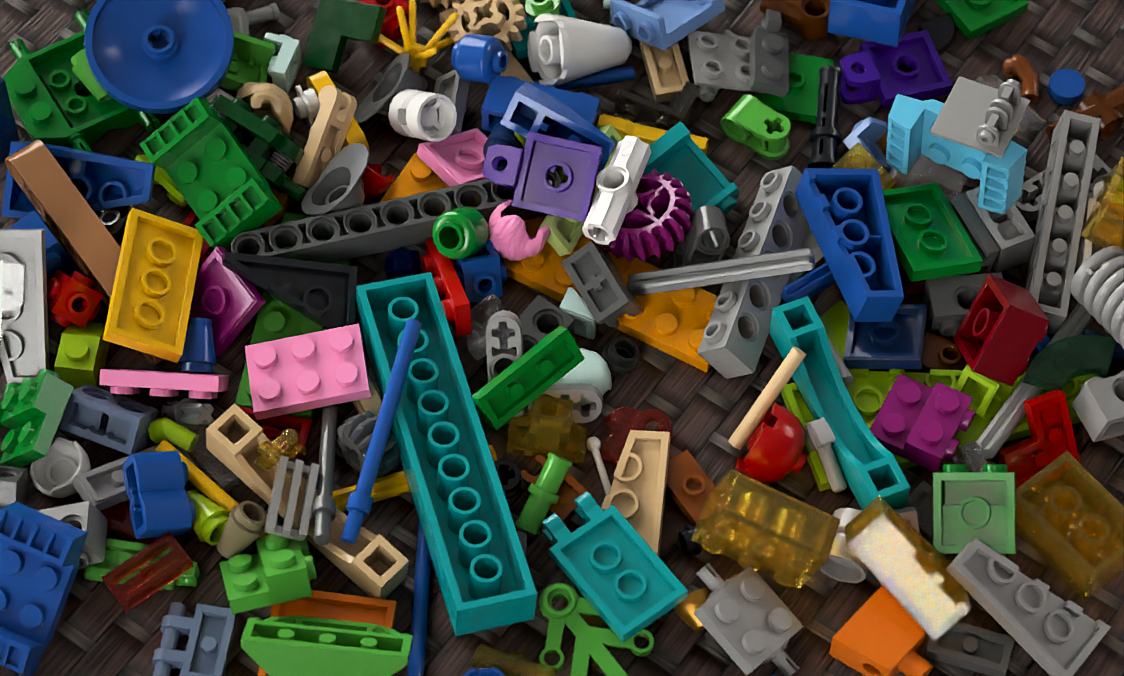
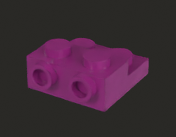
M899 373L873 421L870 431L889 452L938 473L943 461L951 463L958 449L960 441L955 438L959 430L967 432L976 412L970 409L973 397L939 382H936L934 388H931Z

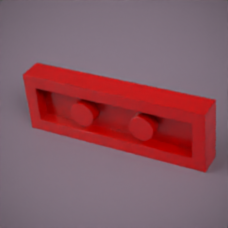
M433 238L425 239L426 255H421L423 273H432L447 322L451 323L456 337L471 334L470 302L450 258L445 257L437 250Z

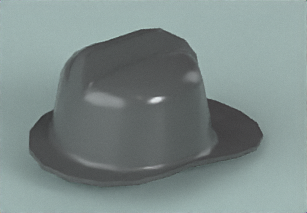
M403 52L394 59L380 82L360 104L354 115L358 124L367 121L376 113L388 116L389 106L393 98L400 91L405 89L426 91L428 83L409 66L410 55L408 52Z
M353 143L343 148L333 157L303 198L301 203L302 211L306 215H324L363 205L365 192L361 177L368 166V148L362 143Z

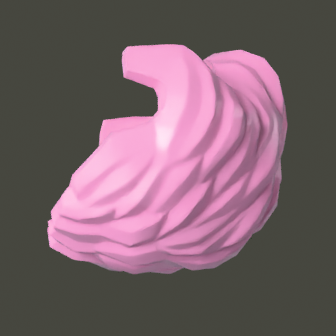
M508 200L496 207L488 222L491 234L490 240L493 243V247L502 258H508L509 261H520L527 257H533L543 249L550 235V228L546 225L538 230L536 237L529 235L526 232V224L521 217L502 214L503 210L513 202Z

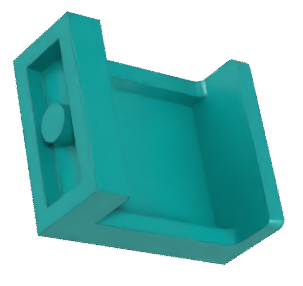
M681 121L650 145L651 155L644 173L649 174L653 169H656L660 175L669 172L673 179H679L686 192H689L694 212L700 207L709 205L720 208L723 214L726 215L737 205L736 199L739 197L738 187L734 182L730 183L691 139L690 131Z

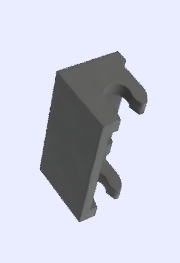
M590 241L561 262L599 325L605 323L612 328L618 327L620 324L617 318L621 315L628 314L635 317L643 311L608 252L595 242Z

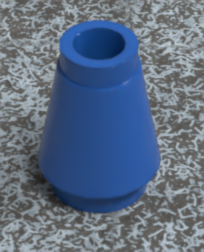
M189 318L183 353L178 363L182 364V373H213V365H217L211 319Z

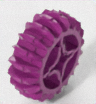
M653 169L649 174L643 172L636 189L638 197L636 207L626 214L616 240L611 241L609 245H602L607 252H612L616 259L625 256L630 263L636 257H640V259L646 262L650 255H655L660 259L661 252L665 249L674 252V242H684L685 233L691 230V218L694 214L689 192H686L679 179H673L669 172L660 175L656 169Z

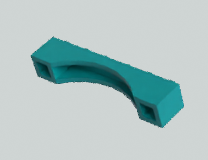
M806 296L774 307L772 309L769 334L783 360L793 346L801 349L806 354L792 375V378L814 420L824 417L836 438V441L832 443V447L842 473L860 508L872 517H874V513L905 508L910 485L894 455L876 439L855 407L836 365L825 327L809 297Z

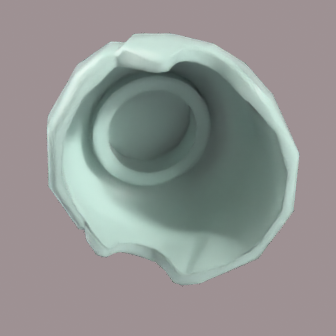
M581 348L580 351L585 359L555 384H592L600 390L603 396L612 387L611 372L608 364L598 353ZM563 395L564 402L568 403L569 395ZM582 395L580 402L569 404L584 406L586 404H596V402H590L588 395Z

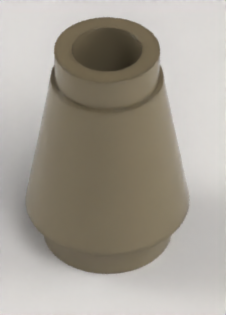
M243 501L240 505L234 506L231 509L220 541L217 544L218 552L227 559L241 554L264 533L267 520L266 511L252 501Z

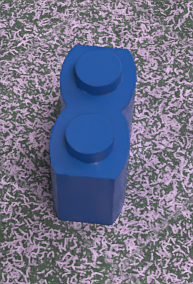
M165 451L130 455L123 462V475L126 492L130 500L131 523L136 539L183 535L192 527V523L195 520V506L193 501L188 499L185 485L188 482V468L186 463L181 461L179 452Z

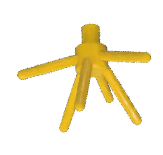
M410 0L409 29L403 7L398 6L396 8L404 46L401 47L380 34L378 42L398 54L408 52L410 55L409 66L419 74L420 67H426L427 58L454 43L451 36L442 41L440 39L458 19V14L452 13L426 45L418 44L416 1Z

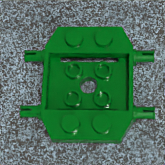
M82 9V14L80 11L75 14L74 18L83 30L77 34L34 53L29 52L21 38L16 39L17 44L14 40L9 44V48L16 56L17 61L2 78L6 83L11 107L33 142L39 139L44 144L93 152L89 145L95 143L108 130L128 128L142 121L147 132H153V127L156 131L161 125L154 114L131 109L114 99L105 103H99L93 94L87 97L77 95L78 91L87 87L72 72L71 58L79 51L85 49V28L89 17V12L86 9Z

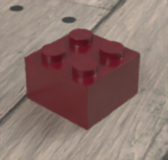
M988 274L958 328L953 341L973 372L1013 387L1018 376L1025 373L1029 365V357L1036 344L1040 343L1046 336L1050 320L1027 289Z

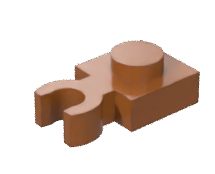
M538 454L535 457L538 465L543 468L547 459ZM524 469L520 472L523 480L529 486L531 483L535 484L539 475L532 476L528 474ZM568 472L557 492V495L560 496L557 504L552 503L549 512L557 514L564 524L576 514L574 509L578 506L574 503V499L587 491Z

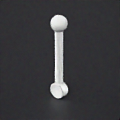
M590 437L586 441V448L593 454L605 494L608 495L611 484L599 451L601 442L597 437Z

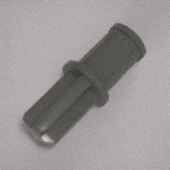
M183 398L180 401H167L166 403L169 406L163 405L161 408V418L167 417L187 429H193L198 425H209L214 420L211 416V413L214 411L213 406L199 403L196 399Z

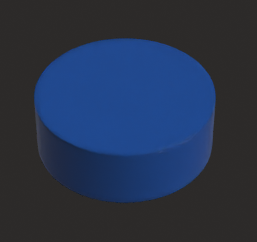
M1060 69L1051 75L1047 91L1050 98L1056 103L1073 105L1079 102L1083 96L1085 80L1077 71Z

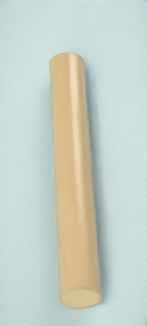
M795 346L792 347L728 440L733 447L739 450L742 449L805 358L806 354L801 349Z

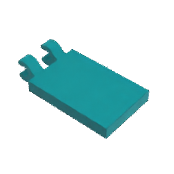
M586 491L574 499V503L578 506L574 509V512L585 523L583 526L571 533L560 517L554 513L542 521V525L546 528L542 533L549 543L553 545L549 548V556L622 643H624L687 599L688 590L614 505L603 511L595 499Z

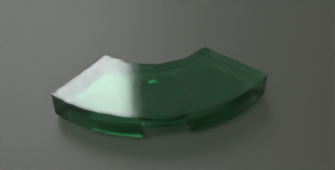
M1078 335L1051 343L1042 349L1031 361L1023 383L1049 391L1056 389L1062 391L1068 382L1078 376L1089 374L1106 376L1110 368L1116 341L1105 336Z

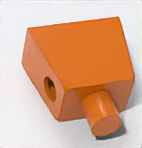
M883 585L833 636L829 651L832 657L865 676H897L900 672L906 676H928L933 668V665L918 654L926 636L924 629Z

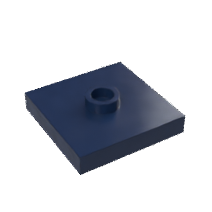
M901 304L892 322H855L850 312L843 357L846 367L848 369H922L928 321L927 304Z

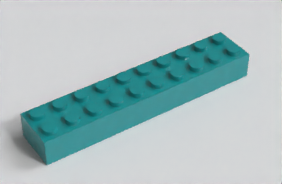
M427 272L356 286V316L382 400L407 319H415L422 323L391 429L393 436L397 438L396 446L400 449V459L455 636L534 619L537 591L474 401L471 398V391L432 273Z

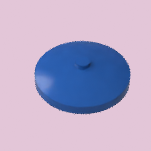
M97 0L86 23L84 44L91 72L101 88L110 97L122 105L137 111L166 114L180 111L196 97L207 98L217 89L231 65L234 51V36L230 16L221 0Z

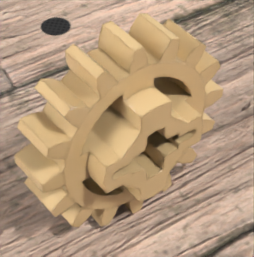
M464 0L463 4L453 3L452 6L455 13L458 14V19L448 31L455 44L467 34L488 35L498 38L503 44L504 49L511 52L513 49L510 42L512 40L521 42L522 36L520 31L527 29L524 19L526 13L519 0ZM506 11L509 13V21L506 20ZM466 24H468L469 33L465 32Z

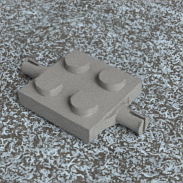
M707 563L696 573L712 592L709 594L707 601L693 614L746 676L759 665L769 663L771 660L785 676L793 675L800 668L784 649L787 647L789 639L804 626L751 565L738 576L725 581L710 566V563Z

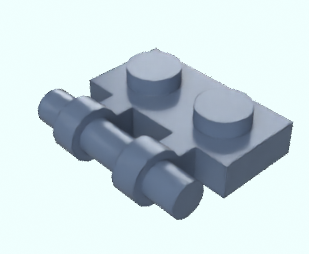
M172 602L168 615H165L162 620L160 630L163 632L160 648L155 649L152 660V664L155 666L153 676H169L170 671L175 668L181 669L180 676H225L238 613L232 614L230 608L197 604L194 618L184 617L186 610L184 604ZM189 635L186 651L176 650L179 637Z

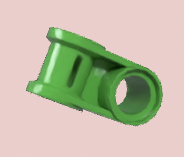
M743 95L720 121L723 132L729 138L742 143L760 154L763 158L768 160L782 159L789 151L790 142L788 135L791 127L789 119L785 115L766 106L752 95Z

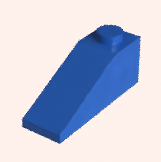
M527 82L515 91L500 122L503 126L526 138L529 131L603 147L604 151L599 172L604 169L617 144L559 99Z

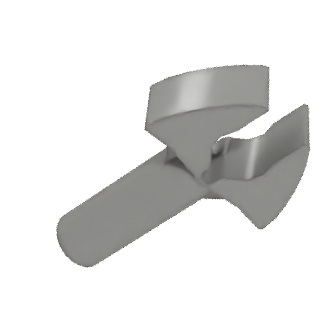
M824 417L805 424L811 452L817 450L832 491L835 493L844 491L847 488V484L832 447V443L836 441V438Z

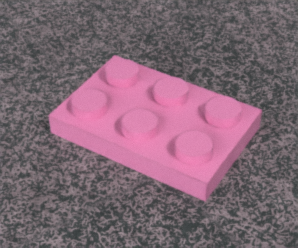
M359 323L245 346L253 413L256 420L372 397L362 331Z
M112 368L100 369L99 385L110 386V393L140 394L141 387L150 388L149 396L173 397L179 396V390H189V398L212 399L218 398V392L228 391L229 375Z

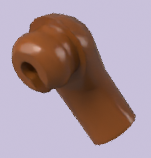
M1013 55L1012 58H1006L1002 65L1004 73H1007L1008 77H1015L1017 75L1021 81V97L1029 99L1030 104L1036 103L1039 99V74L1022 55Z

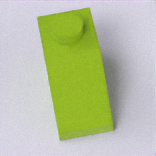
M87 322L84 329L71 323L61 335L54 368L55 372L62 376V381L74 387L73 390L88 383L100 388V369L105 367L110 342L103 340L106 323Z

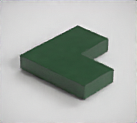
M320 0L302 65L308 69L338 74L347 39L377 44L387 9L378 5L347 0Z

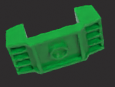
M196 97L140 143L151 163L165 169L199 218L200 221L195 224L196 228L214 249L216 247H224L229 252L231 250V243L238 234L259 228L273 215L283 209L264 176L206 98Z

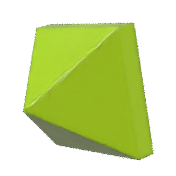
M967 364L954 389L973 397L970 409L976 411L975 414L983 418L1001 384L991 378L973 372Z

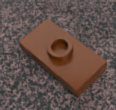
M688 450L669 460L666 491L693 527L722 515L725 518L731 515L732 507Z

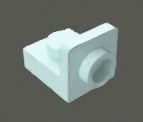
M266 33L263 41L276 45L274 56H272L268 66V76L272 77L274 85L284 90L288 95L302 64L300 41L292 39L287 35Z

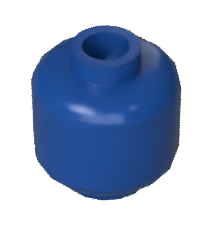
M472 33L465 35L460 41L456 42L451 54L452 67L461 79L490 84L497 75L505 72L509 61L508 53L504 51L503 44L498 38Z

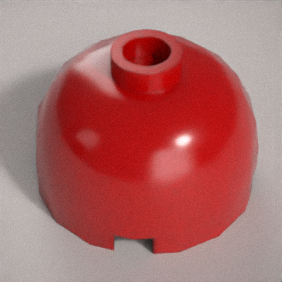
M774 402L772 404V412L767 411L745 445L748 446L747 449L750 451L745 459L739 456L735 469L752 479L767 483L782 480L790 471L797 474L809 455L803 451L807 437L801 421L790 411Z

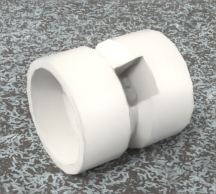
M414 89L400 91L393 98L388 113L391 126L400 135L434 142L446 139L452 133L457 119L456 108L450 98L442 94Z

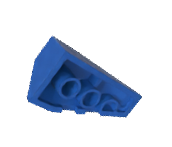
M11 141L9 156L32 142ZM44 144L93 211L151 202L156 165ZM7 168L1 216L22 219L35 210L41 219L44 220Z

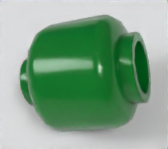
M458 207L440 215L436 220L432 231L433 242L437 250L445 257L453 260L464 259L483 249L489 236L488 224L478 210L471 207Z

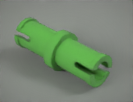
M549 452L536 483H531L528 488L530 495L515 525L535 535L539 534L542 521L545 519L552 503L557 504L560 497L557 495V492L569 467L573 464L571 461Z

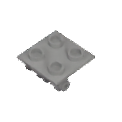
M693 31L687 35L695 85H697L696 95L702 101H712L719 88L764 93L749 89L750 38L702 31Z
M959 76L933 124L930 134L1002 158L1030 104V100L1021 97V85L1014 79H1008L1006 82L1001 83L999 89Z

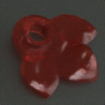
M622 407L612 411L604 418L605 423L613 432L604 443L602 458L606 462L618 463L630 430L646 431V425L650 422H657L660 425L657 431L670 432L671 437L673 427L669 416L659 409H648L640 412L631 407Z

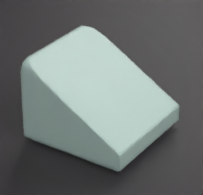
M569 287L559 309L575 319V334L594 339L596 335V320L581 296L572 287Z

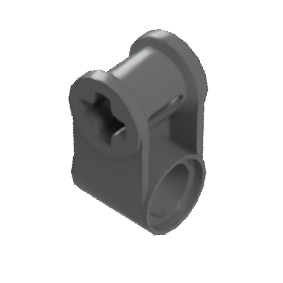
M707 205L700 207L694 212L691 218V230L685 233L684 242H679L676 247L673 268L722 260L730 244V236L724 214L720 208Z

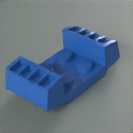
M17 501L0 510V665L25 676H34L44 650L52 640L80 567L79 559L88 532L59 521Z

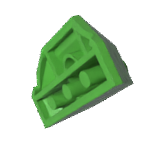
M297 615L276 616L264 620L261 618H248L241 638V648L269 676H392L408 665L413 643V635L399 633L394 629L378 624Z

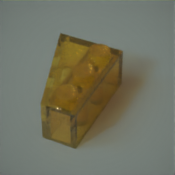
M880 496L844 527L845 548L850 556L858 563L863 562L880 584L889 590L934 641L971 611L967 590L946 570L951 562Z

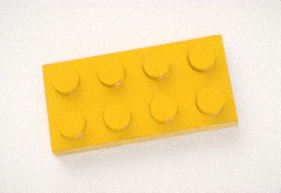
M135 208L131 209L126 220L103 340L174 363L179 361L183 353L203 236L198 229Z

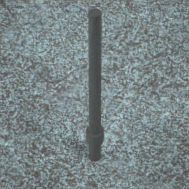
M338 404L322 407L317 497L313 499L311 516L315 520L314 542L318 545H327L330 542L331 521L336 516L333 483Z

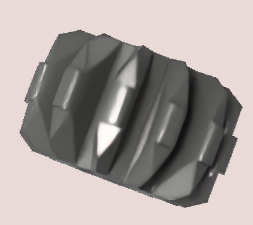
M370 411L352 416L344 421L343 425L338 427L336 441L341 447L340 453L345 457L346 464L353 468L356 475L361 473L378 417ZM391 432L387 439L376 478L384 476L392 471L394 466L399 464L400 449L395 444L397 438Z

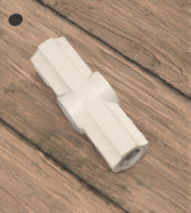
M625 136L624 140L619 141L609 166L605 167L597 175L596 183L599 190L582 227L585 237L592 239L596 244L609 245L611 241L616 240L626 214L631 212L638 203L636 189L651 155L649 144L642 142L638 137Z

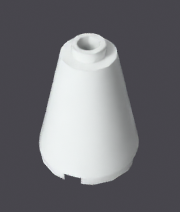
M552 13L536 17L534 22H539L536 31H530L528 36L530 67L532 72H539L543 80L537 81L541 85L558 86L623 64L632 51L631 39L622 28Z

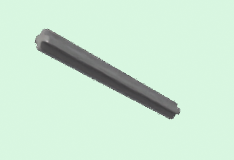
M1078 303L977 440L975 451L978 455H982L986 459L994 458L1026 414L1023 402L1039 396L1081 338L1083 330L1087 329L1094 320V317L1081 304Z

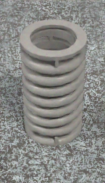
M1111 246L1094 253L1079 267L1071 282V294L1124 349V249L1119 246ZM1102 263H1104V264L1095 272V270H1096Z

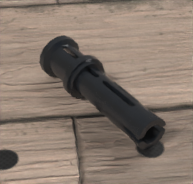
M824 66L819 70L816 127L809 134V142L812 144L811 159L807 162V168H840V162L837 161L838 146L842 143V134L837 128L842 71L835 66Z

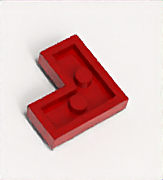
M1059 389L1023 402L1031 438L997 452L999 463L1008 464V472L1017 473V488L1081 464L1065 392Z

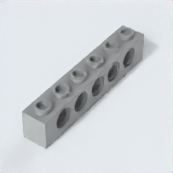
M1064 110L1053 130L1035 229L1036 237L1031 252L1025 289L1031 293L1050 320L1047 333L1052 335L1056 334L1067 318L1071 282L1075 272L1101 121L1100 118Z
M793 165L765 173L760 182L755 202L749 211L744 231L738 240V246L733 259L800 249L808 222L794 194L802 174ZM790 274L723 283L720 294L715 300V307L708 326L703 332V339L697 353L726 379L755 372L769 334L772 309L779 306L783 288L787 285Z

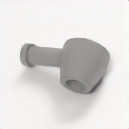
M270 3L266 7L247 12L241 7L227 9L233 31L249 36L250 25L280 19V12L276 3Z

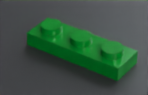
M558 326L473 394L471 398L488 426L498 430L585 358L569 330Z

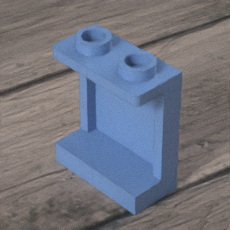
M624 0L610 1L614 27L622 28L628 36L662 50H666L725 11L724 0H641L635 5Z

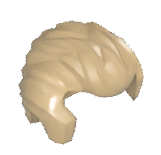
M247 82L238 90L237 97L249 104L254 109L253 113L261 118L264 115L271 117L283 126L282 130L290 134V128L294 120L293 106L284 90L274 84Z

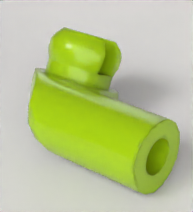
M167 417L153 420L148 427V434L153 442L160 444L166 439L169 443H173L188 452L195 447L199 438L198 434Z

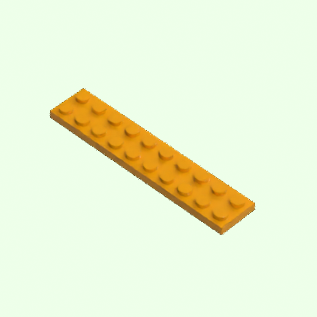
M415 152L380 202L443 189L449 186ZM546 216L525 220L526 232L536 237L538 229ZM583 233L571 254L559 256L546 240L543 249L533 257H527L520 261H509L508 258H502L506 266L507 276L559 302H562L569 287H572L580 295L561 262L593 240L585 237ZM608 252L627 285L630 274L660 270V268L637 257L630 263L625 256L616 259L612 252ZM699 287L634 296L643 311L635 317L628 314L621 315L617 318L620 325L614 328L707 373L711 365L697 352L718 296Z

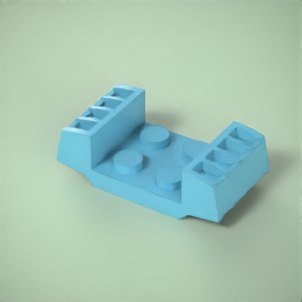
M897 94L888 116L886 163L908 175L920 155H923L937 164H944L963 172L969 178L979 179L978 207L996 213L1004 214L1021 197L1028 149L1011 140L1003 157L999 158L932 135L930 130L944 103L935 99L921 101Z

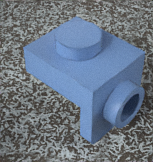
M868 117L858 122L843 142L854 156L852 162L857 169H878L880 178L885 179L894 169L886 163V157L876 142L888 132V125L884 121Z

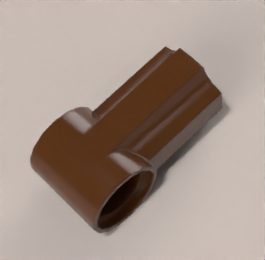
M762 0L760 4L761 13L766 14L767 9L781 12V20L799 27V32L807 39L820 40L829 34L830 0Z

